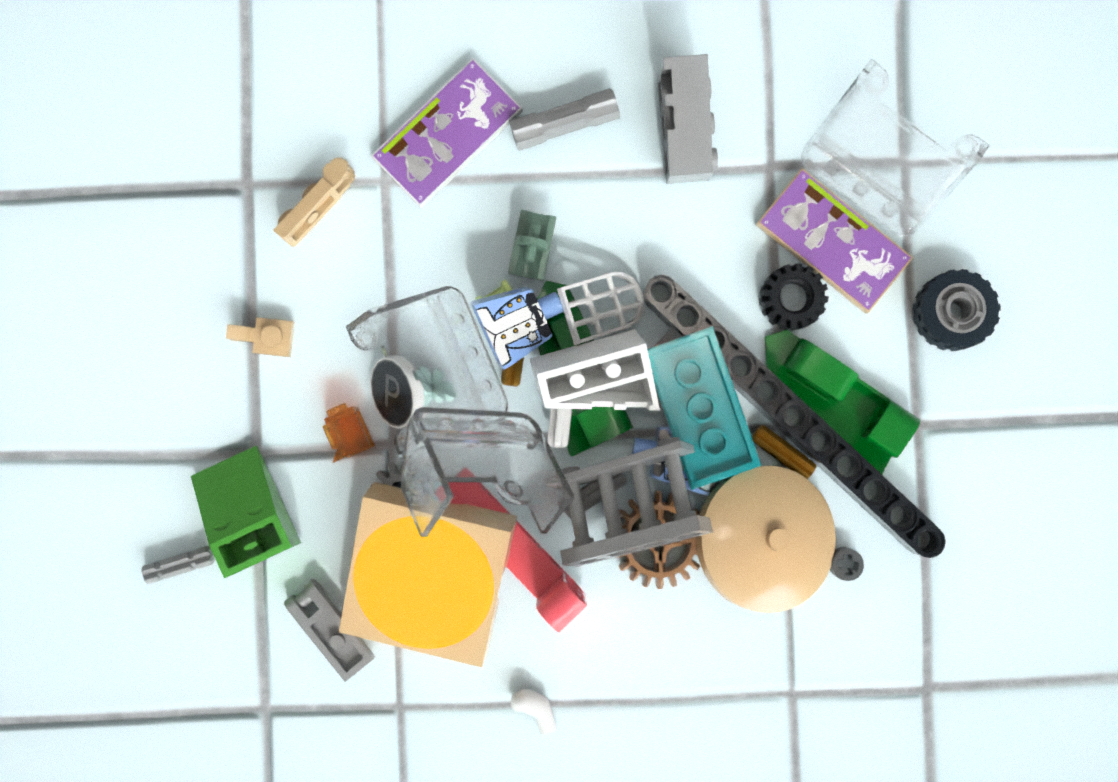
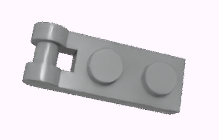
M311 579L303 586L304 590L297 596L292 594L284 601V605L343 681L346 682L376 656L360 637L339 632L342 614L328 598L323 587L315 579ZM313 601L319 610L311 616L307 612L306 606Z

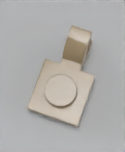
M256 317L255 328L227 324L226 339L253 343L252 353L291 357L295 322Z

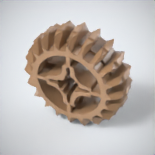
M655 490L653 505L656 519L661 520V524L666 523L664 510L676 514L673 495L670 492L666 502H662V492ZM633 499L628 500V505L633 509L630 515L625 510H619L620 517L625 519L622 527L627 529V533L631 532L633 525L641 517L639 507ZM696 508L691 509V511H692V510L696 511V515L699 514L698 509H696ZM696 537L662 545L659 548V552L655 547L650 548L654 568L638 562L632 553L623 555L626 559L618 565L621 571L628 569L630 566L633 567L629 573V579L632 581L636 580L640 573L643 574L641 583L643 587L649 586L652 577L655 578L657 589L663 588V578L668 577L671 586L675 587L677 586L675 574L680 573L685 580H688L690 575L685 568L688 565L695 570L700 568V565L692 559L694 554L698 556ZM686 545L682 556L675 563L665 567L668 551L673 547Z

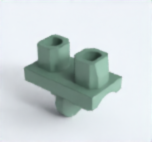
M521 209L508 270L509 275L544 281L557 219L556 216L537 214Z

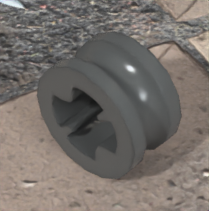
M847 547L835 549L830 572L835 577L844 581H853L859 578L864 569L862 556L857 551ZM848 554V559L854 561L853 569L847 568L848 573H844V570L837 566L838 560H844L843 555Z

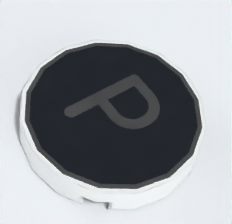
M397 355L384 357L376 362L371 373L370 387L375 408L382 420L389 426L400 429L414 424V421L419 420L423 413L425 400L421 380H415L412 371H416L414 366L403 356Z

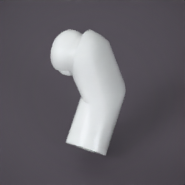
M522 689L512 695V708L517 712L522 711L534 716L541 735L557 730L550 702L545 695L530 689Z

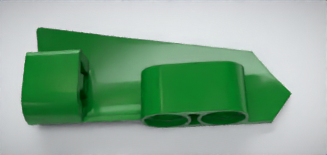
M546 280L537 300L553 292H556L558 295L557 289L567 285ZM565 290L568 302L575 301L571 290ZM578 306L570 308L574 322L584 319ZM564 312L546 320L552 332V337L538 347L540 356L577 346L573 343ZM587 324L576 327L580 339L592 336ZM594 339L589 340V341H586V342H583V343H580V344H584V343H587V342L594 341ZM592 406V409H572L569 444L567 446L569 455L575 456L634 428L626 410H615L613 407Z
M788 330L765 336L767 368L877 471L883 474L891 457L898 458L917 431L921 420L859 379V375L813 343L803 338L800 339Z

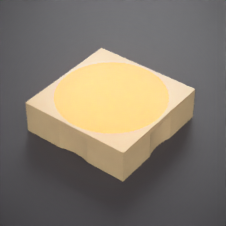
M374 482L362 498L339 632L482 667L490 646L499 604L498 593L501 579L508 563L518 516L469 504L446 503L423 493Z

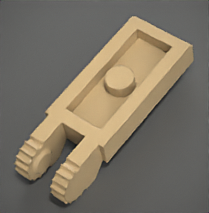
M337 157L330 160L331 162L327 163L323 168V177L318 183L308 186L302 195V200L293 209H288L280 216L277 222L278 225L273 231L291 247H295L337 203L355 180V171L346 159Z

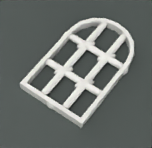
M605 272L601 276L557 289L574 345L617 331H625L626 328L637 323L643 313V292L639 284L630 275L623 272ZM612 277L622 278L629 284L621 287L614 286ZM606 278L609 286L608 291L594 295L590 293L588 283ZM582 285L585 298L568 302L565 290ZM633 289L637 302L626 306L620 305L617 293ZM608 296L613 299L615 309L601 314L599 312L596 313L593 301ZM582 304L588 305L591 317L574 322L570 308ZM637 308L632 320L626 324L623 312ZM613 315L615 317L618 316L621 326L602 332L599 320ZM589 323L591 325L594 324L597 334L580 339L576 327Z

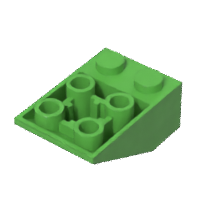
M258 446L247 449L191 475L208 544L224 579L301 544Z

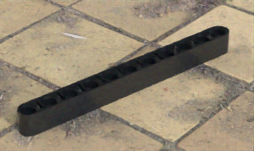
M666 275L654 276L649 280L643 290V298L647 307L670 328L672 326L675 327L683 336L713 326L715 334L721 340L720 348L734 388L807 457L816 463L823 472L911 553L926 558L937 557L942 553L945 548L946 539L941 529L679 284ZM657 284L665 286L669 291V299L665 302H657L651 296V287ZM680 309H689L695 315L693 326L684 327L678 322L677 313ZM734 357L742 358L747 364V371L742 377L734 375L731 371L730 364ZM762 381L769 383L773 389V396L767 402L761 400L757 395V387ZM789 406L796 408L799 413V420L794 426H789L784 421V411ZM816 431H820L825 437V445L819 451L813 449L810 443L811 436ZM842 456H847L851 461V469L846 475H841L837 469V462ZM869 481H874L877 485V494L873 499L868 500L864 495V487ZM900 506L904 513L903 519L898 524H893L890 517L893 508ZM923 531H927L930 536L929 544L925 548L920 549L917 542L918 536Z

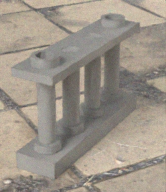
M679 437L666 438L657 442L658 447L580 469L578 466L567 467L558 471L559 476L547 479L549 487L566 489L575 541L572 542L573 547L560 551L562 565L580 567L713 533L710 518L696 515V511H691L680 457L695 453L694 445L681 441ZM665 461L676 514L673 515L674 521L661 524V520L656 519L645 466ZM631 471L642 523L639 524V530L627 533V529L622 527L612 476ZM598 480L608 532L605 533L606 539L594 542V538L589 536L580 485Z

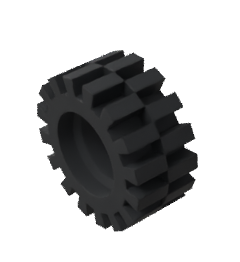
M796 263L791 266L790 264L784 265L769 275L759 292L761 293L759 305H762L764 309L761 312L764 316L767 315L770 320L768 322L772 325H778L779 329H791V331L805 328L815 323L819 319L818 317L824 314L826 310L824 305L829 299V296H825V291L828 290L827 284L823 285L820 281L823 278L821 274H814L812 272L814 268L810 266L805 268L802 267V264ZM797 284L804 289L806 303L801 310L791 311L782 305L780 293L785 285Z

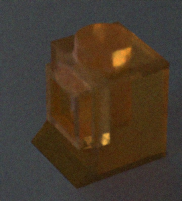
M343 403L326 411L328 417L324 419L326 425L322 427L331 448L337 449L333 463L341 462L376 446L359 407L351 406L348 408L347 404Z

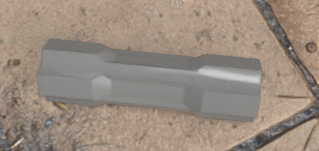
M608 88L584 96L577 101L509 120V124L517 149L520 151L564 134L620 119V111L613 90Z

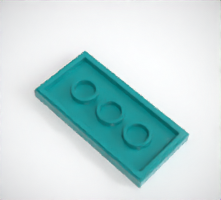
M713 326L648 348L655 389L672 437H679L681 441L694 445L695 453L680 457L690 489L693 490L762 466Z

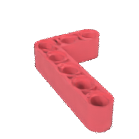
M465 467L438 491V494L446 503L469 504L510 514ZM516 521L506 567L537 598V611L559 633L587 606L586 595L576 582Z

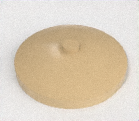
M760 466L723 479L709 494L701 509L700 516L710 518L713 533L696 537V548L699 562L706 578L722 597L748 610L773 613L800 605L819 589L832 565L836 534L834 520L826 500L808 479L787 468Z

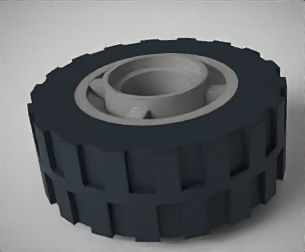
M953 269L939 274L922 286L923 289L918 291L915 297L917 299L913 304L912 311H914L913 321L918 327L917 331L920 336L923 335L927 343L937 346V349L959 351L980 344L986 340V337L992 335L995 331V325L999 323L1000 317L998 315L999 311H1001V305L998 303L997 297L999 296L997 292L991 287L992 284L988 280H984L981 277L982 275L976 272H968L969 270L966 269L959 271ZM951 303H955L961 308L962 315L960 319L951 313Z

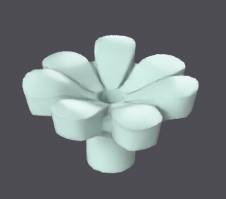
M420 366L415 371V380L420 379L424 388V407L428 406L432 399L438 403L444 400L450 402L457 396L453 391L454 386L448 381H442L444 373L441 370L435 368L431 374L426 367Z

